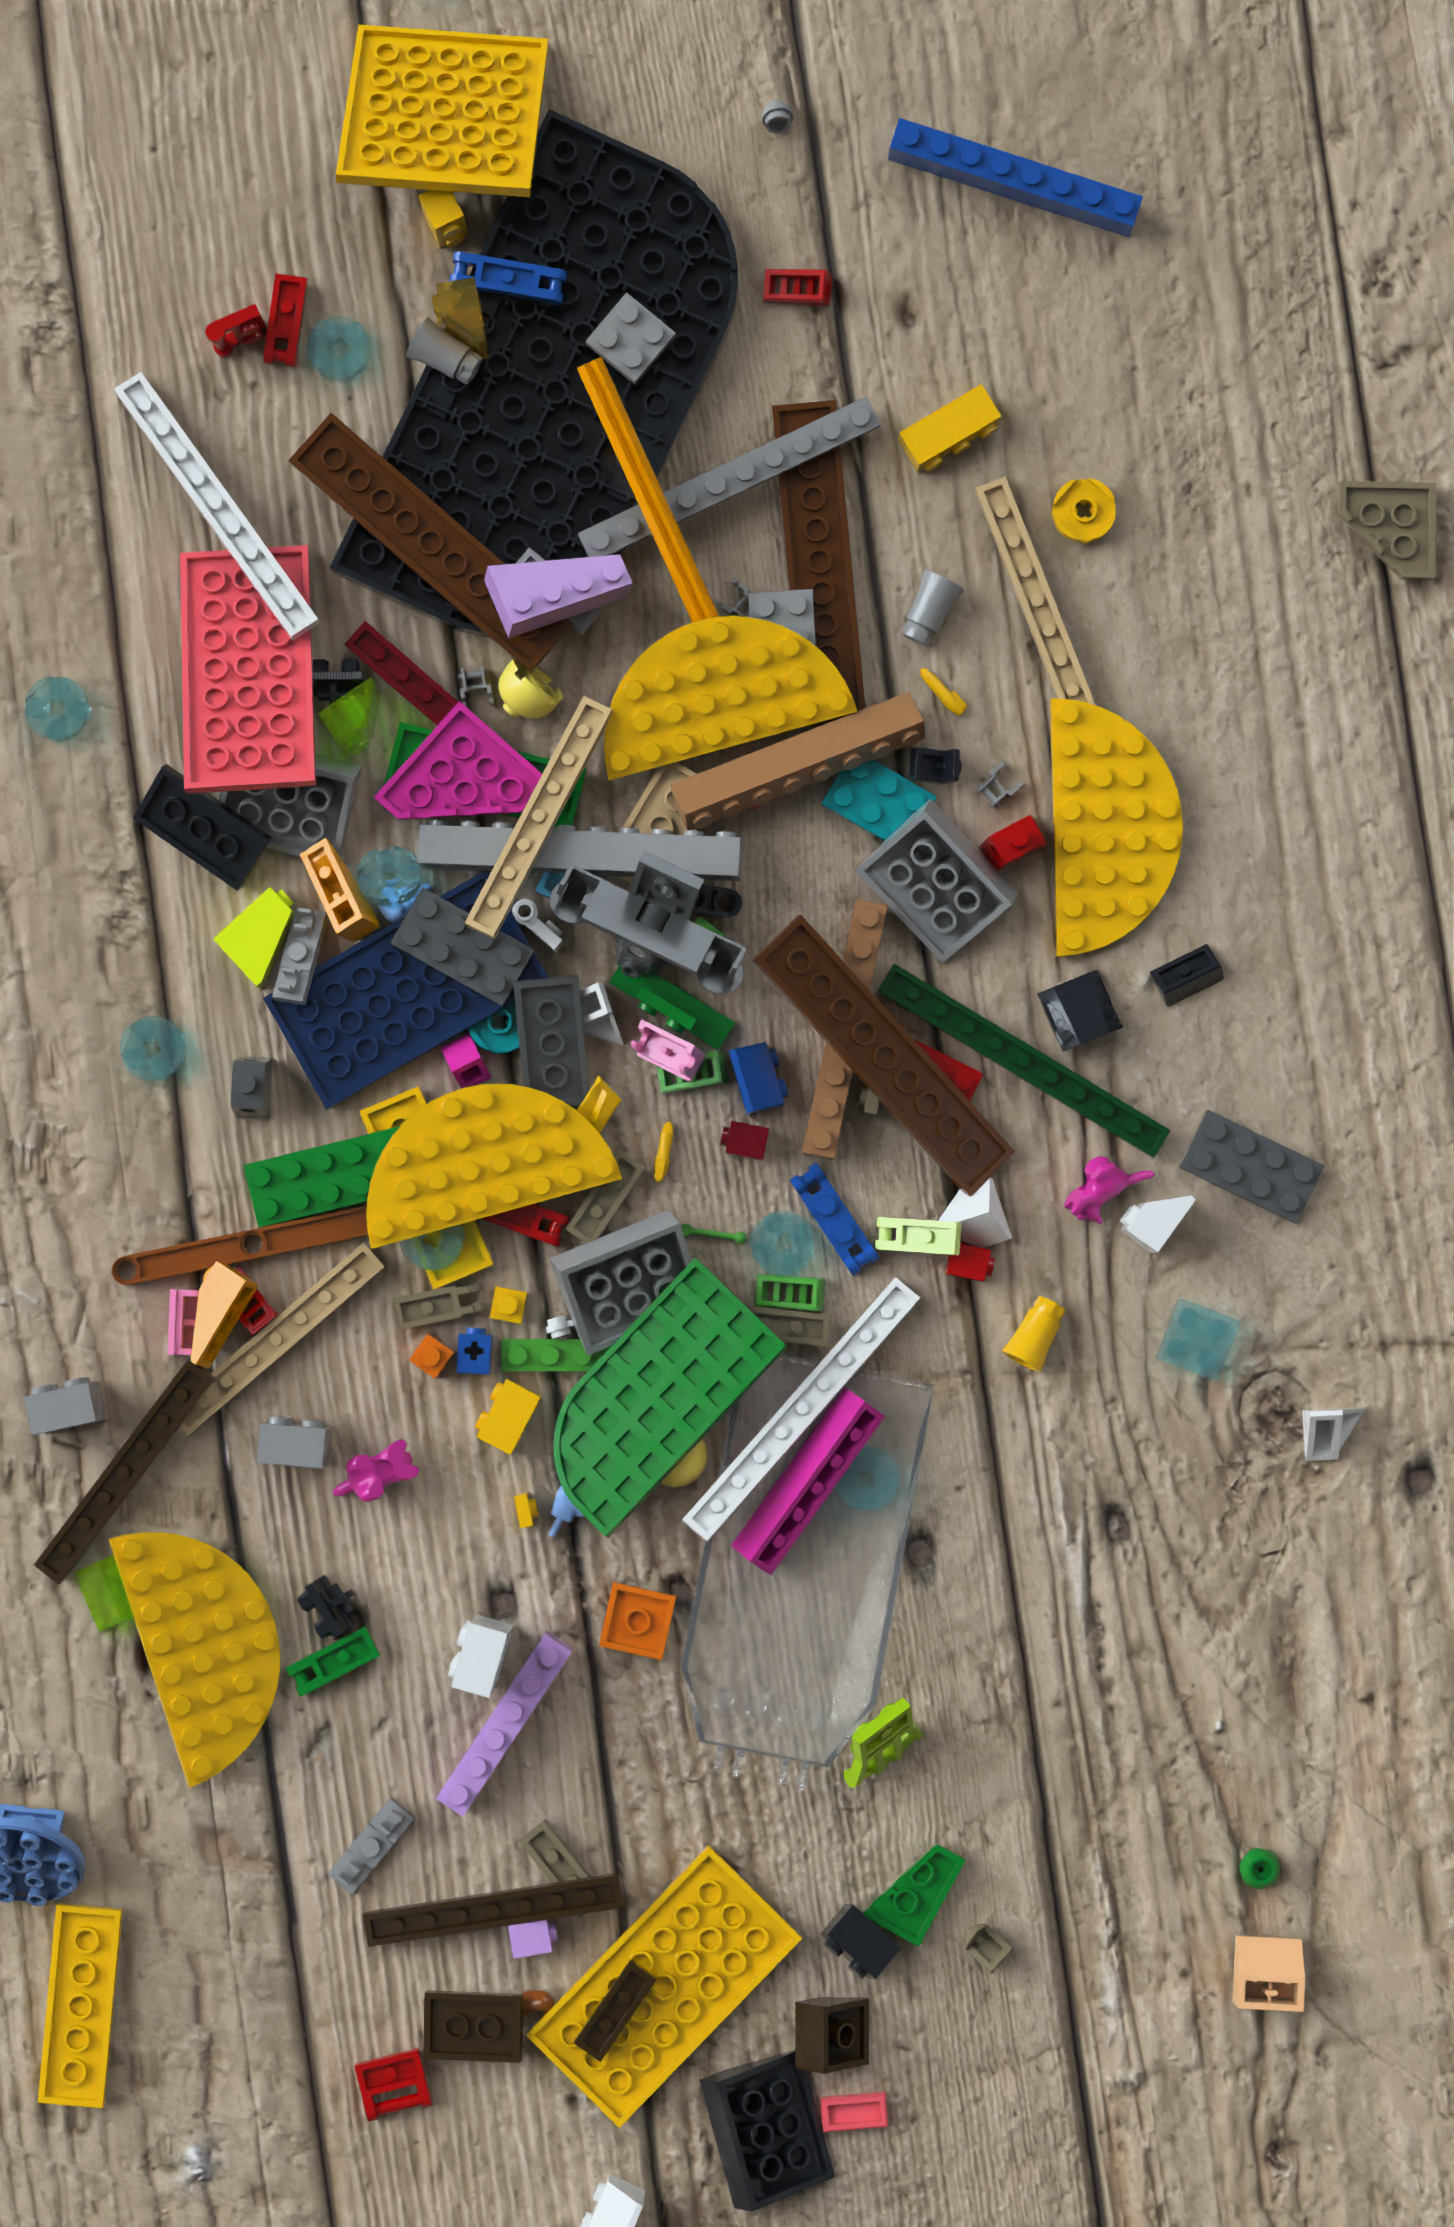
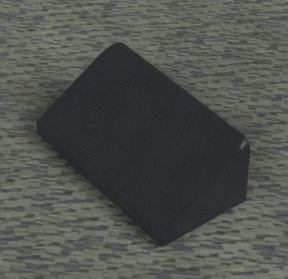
M1208 944L1150 971V975L1167 1007L1224 979L1222 967Z

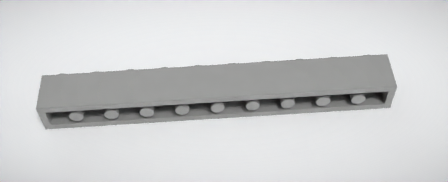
M430 820L429 825L420 824L417 863L422 868L492 871L514 828H512V824L501 822L493 823L492 827H480V823L473 821H462L461 826H448L447 821ZM557 825L556 830H552L530 872L565 874L569 865L572 864L597 876L634 877L639 860L645 851L704 880L741 881L743 841L741 837H736V833L725 831L717 832L716 836H704V832L697 830H686L684 835H671L672 831L667 829H653L652 834L639 833L640 830L636 828H620V832H607L608 829L605 827L591 826L588 827V831H575L576 827Z

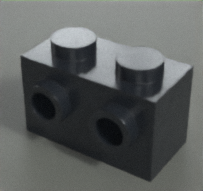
M845 1904L820 1933L827 1940L824 1945L837 1957H840L842 1954L851 1962L848 1968L861 1979H864V1977L876 1979L901 1950L853 1904Z

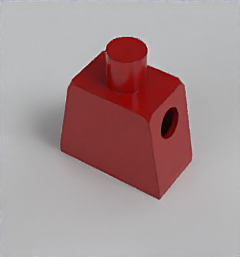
M1028 815L992 834L980 845L985 857L998 871L1049 846L1032 815Z

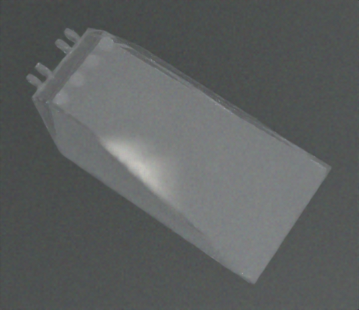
M782 1354L733 1405L718 1478L820 1364V1361ZM859 1369L844 1386L885 1415V1417L772 1575H769L748 1561L731 1544L841 1391L709 1542L705 1541L681 1670L699 1743L717 1746L713 1772L720 1773L723 1769L725 1748L738 1750L732 1768L733 1776H741L745 1752L782 1759L777 1785L785 1786L788 1780L789 1762L802 1763L797 1785L798 1789L805 1790L810 1765L829 1768L850 1740L855 1730L862 1724L876 1705L934 1384Z

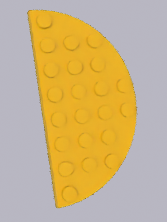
M731 615L697 620L667 633L653 643L635 660L620 681L610 705L613 713L605 728L604 755L608 780L855 713L857 709L845 680L834 664L812 642L783 625L753 617Z
M1051 698L1056 957L1077 955L1104 947L1136 928L1152 912L1165 894L1174 876L1182 845L1183 819L1179 794L1173 776L1158 750L1142 732L1119 715L1100 706L1071 699Z
M482 1084L461 1088L432 1100L416 1111L398 1128L383 1149L376 1163L367 1197L366 1219L371 1249L614 1182L621 1180L622 1176L618 1164L601 1134L584 1116L562 1100L545 1092L514 1084Z
M137 1532L109 1539L112 1552L187 1785L191 1788L220 1773L234 1762L247 1749L264 1724L274 1701L280 1672V1647L275 1621L265 1597L250 1575L229 1556L211 1545L188 1536L164 1532Z

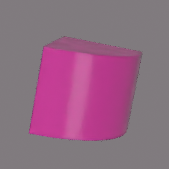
M470 1034L441 1047L460 1088L479 1085L492 1078Z

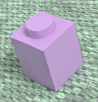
M549 1919L508 1925L513 1959L552 1952L553 1942H558L556 1922L550 1923Z

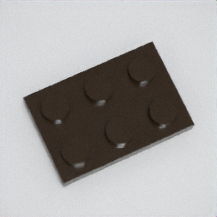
M427 1990L425 1992L423 2059L520 2063L522 2061L523 1994Z

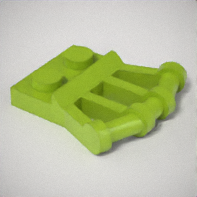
M903 1697L896 1703L886 1705L876 1718L869 1723L861 1724L852 1735V1744L850 1745V1749L855 1757L851 1768L844 1771V1780L849 1787L855 1788L861 1785L864 1779L874 1774L878 1776L883 1773L886 1765L892 1761L897 1762L903 1757L902 1753L915 1739L920 1740L924 1736V1733L913 1723L911 1705Z

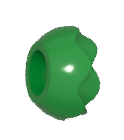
M1254 1848L1240 1861L1239 1870L1243 1881L1248 1886L1255 1889H1267L1278 1880L1281 1867L1277 1856L1272 1851ZM1262 1866L1263 1871L1258 1872V1867Z

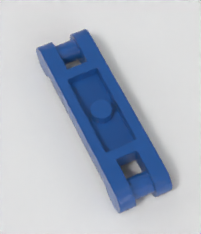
M454 252L452 263L455 264L454 273L450 274L448 283L451 287L458 289L468 288L537 300L551 305H562L564 294L561 293L562 284L566 283L568 274L565 270L466 252ZM468 267H476L475 277L466 275ZM541 279L550 281L549 289L539 288Z
M815 1162L808 1167V1172L800 1177L796 1175L789 1181L854 1277L861 1272L860 1268L869 1262L871 1264L875 1263L880 1257L819 1165ZM817 1181L821 1190L811 1196L807 1187ZM858 1243L863 1251L852 1258L848 1249Z

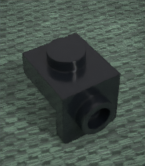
M920 747L910 749L909 781L943 785L959 780L962 768L959 749L945 751Z

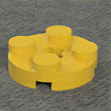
M1096 479L1071 480L1064 484L1057 492L1053 501L1051 517L1056 529L1062 536L1070 541L1086 545L1101 539L1111 529L1116 516L1115 499L1111 490ZM1088 503L1091 506L1089 512L1092 516L1080 518L1077 515L1078 509L1076 505L1084 506Z

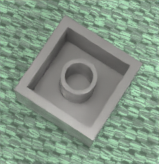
M82 1377L64 1381L65 1388L58 1389L57 1384L32 1388L33 1395L24 1396L31 1435L106 1420L107 1416L100 1382H90L89 1377Z
M269 1417L268 1422L260 1423L257 1463L320 1469L328 1467L330 1464L333 1427H326L325 1420L306 1419L302 1420V1424H293V1417Z

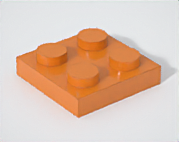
M613 1581L599 1646L662 1660L677 1595Z

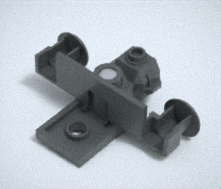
M644 851L639 860L630 891L570 864L561 882L551 892L550 907L560 920L570 924L586 922L613 935V938L616 940L617 965L621 966L622 972L631 978H638L639 975L647 978L659 971L665 964H673L696 975L699 983L706 990L716 994H727L736 990L743 980L744 971L741 962L747 948L690 921L704 879Z

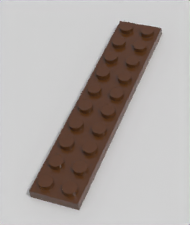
M836 400L772 406L775 439L836 411ZM838 447L778 477L789 591L813 589L816 647L827 656L845 680L858 712L866 707L841 448ZM847 715L840 716V717L833 718V719H829V720L822 721V722L834 721V720L840 719V718H842V717H845V716H847Z
M330 413L288 460L293 467L528 672L532 673L572 628L573 623L566 618L508 638L484 581L488 566L504 565L505 563L334 414Z
M797 915L752 959L963 1193L972 1196L1015 1152L802 915Z

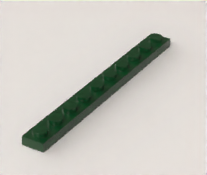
M893 964L877 990L881 995L1151 1158L1156 1156L1171 1131L896 964Z

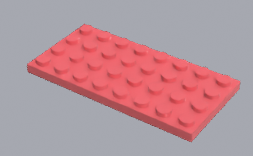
M308 545L268 547V550L311 608L310 551ZM228 550L180 553L185 793L316 786L312 629L292 641Z

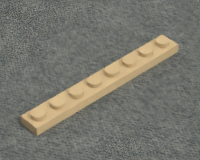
M1006 476L976 487V495L1056 698L1083 701L1096 705Z
M585 696L582 697L465 921L467 927L494 940L496 939L613 713L611 708Z
M365 1242L211 1373L216 1378L180 1426L186 1436H190L386 1267Z

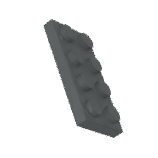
M422 887L390 943L504 1007L514 990L513 981H519L535 950L499 931L494 940L467 927L465 921L469 915L468 912Z
M578 975L513 981L523 1086L545 1092L562 1100L569 1106L580 1105L589 1092Z
M1206 1110L1179 1168L1297 1224L1325 1165L1221 1115Z

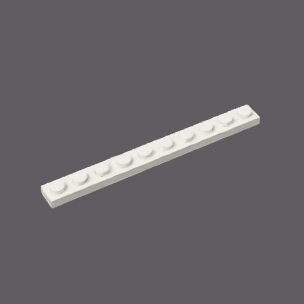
M142 372L116 387L114 390L119 399L292 641L320 624L317 616Z
M895 1277L683 1518V1522L708 1543L920 1301V1297Z

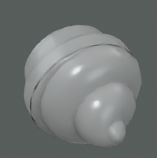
M777 99L772 100L764 108L761 116L763 125L769 132L774 134L784 133L789 130L794 119L792 108Z

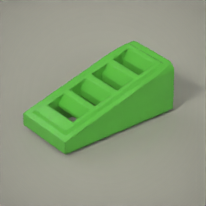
M706 1052V1056L701 1064L703 1079L698 1080V1074L696 1073L691 1083L685 1082L684 1079L676 1076L677 1084L672 1085L670 1072L657 1066L661 1094L729 1083L724 1052ZM709 1061H712L714 1077H711Z
M757 1274L755 1306L823 1311L826 1280L824 1278ZM769 1281L774 1282L773 1301L767 1300ZM782 1282L787 1283L786 1301H781ZM795 1284H800L799 1302H794ZM809 1285H813L812 1303H807Z

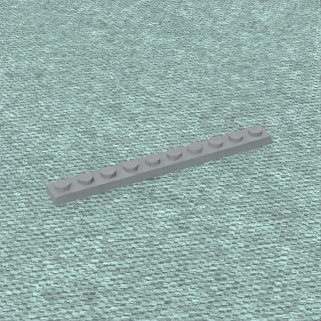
M866 396L664 492V496L678 524L880 427V423ZM639 504L578 533V537L588 557L613 555L653 536Z

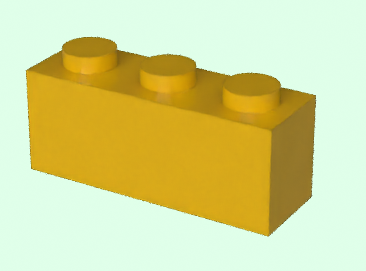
M980 384L899 432L898 441L917 473L924 468L928 472L942 464V458L951 452L954 455H958L971 446L969 442L978 436L985 439L998 430L997 425L1000 424L1002 416L983 385Z

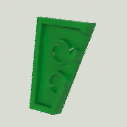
M935 1843L862 1913L869 1920L919 1947L960 1872L965 1858Z

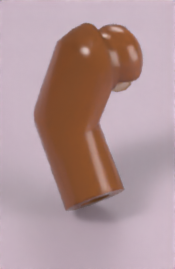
M544 1990L524 1992L523 2019L529 2011L547 2013L555 2005V1999Z

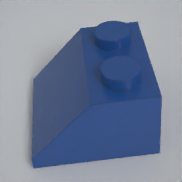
M763 1042L729 1050V1057L747 1116L784 1106L783 1098L789 1096L784 1079L777 1080L774 1067L780 1065L775 1048L768 1049L767 1043Z

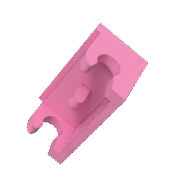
M641 1020L638 1025L639 1031L642 1032L641 1039L638 1042L635 1040L631 1041V1047L638 1052L637 1056L691 1083L706 1054L695 1045Z
M170 1289L168 1355H191L199 1290Z

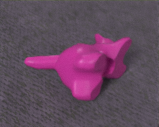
M1098 1156L1091 1159L1084 1169L1087 1178L1086 1184L1070 1193L1064 1203V1207L1068 1210L1071 1209V1213L1078 1220L1094 1221L1102 1224L1100 1210L1107 1200L1121 1193L1127 1186L1151 1179L1155 1174L1153 1171L1142 1170L1129 1175L1122 1168L1110 1162L1107 1157Z
M402 1439L397 1440L375 1456L363 1454L356 1455L346 1464L348 1480L339 1484L333 1490V1495L344 1496L354 1492L359 1496L360 1500L371 1502L379 1499L388 1485L416 1477L419 1469L417 1466L412 1465L413 1458L409 1452L405 1451L407 1447L406 1441Z

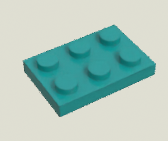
M872 759L860 764L855 769L839 772L821 805L880 840L885 841L930 799L935 801L937 796Z

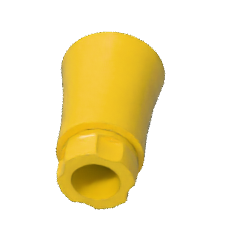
M1039 1296L1033 1308H1029L1024 1320L1001 1352L1020 1365L1041 1373L1046 1356L1061 1326L1060 1321L1066 1309L1048 1298Z

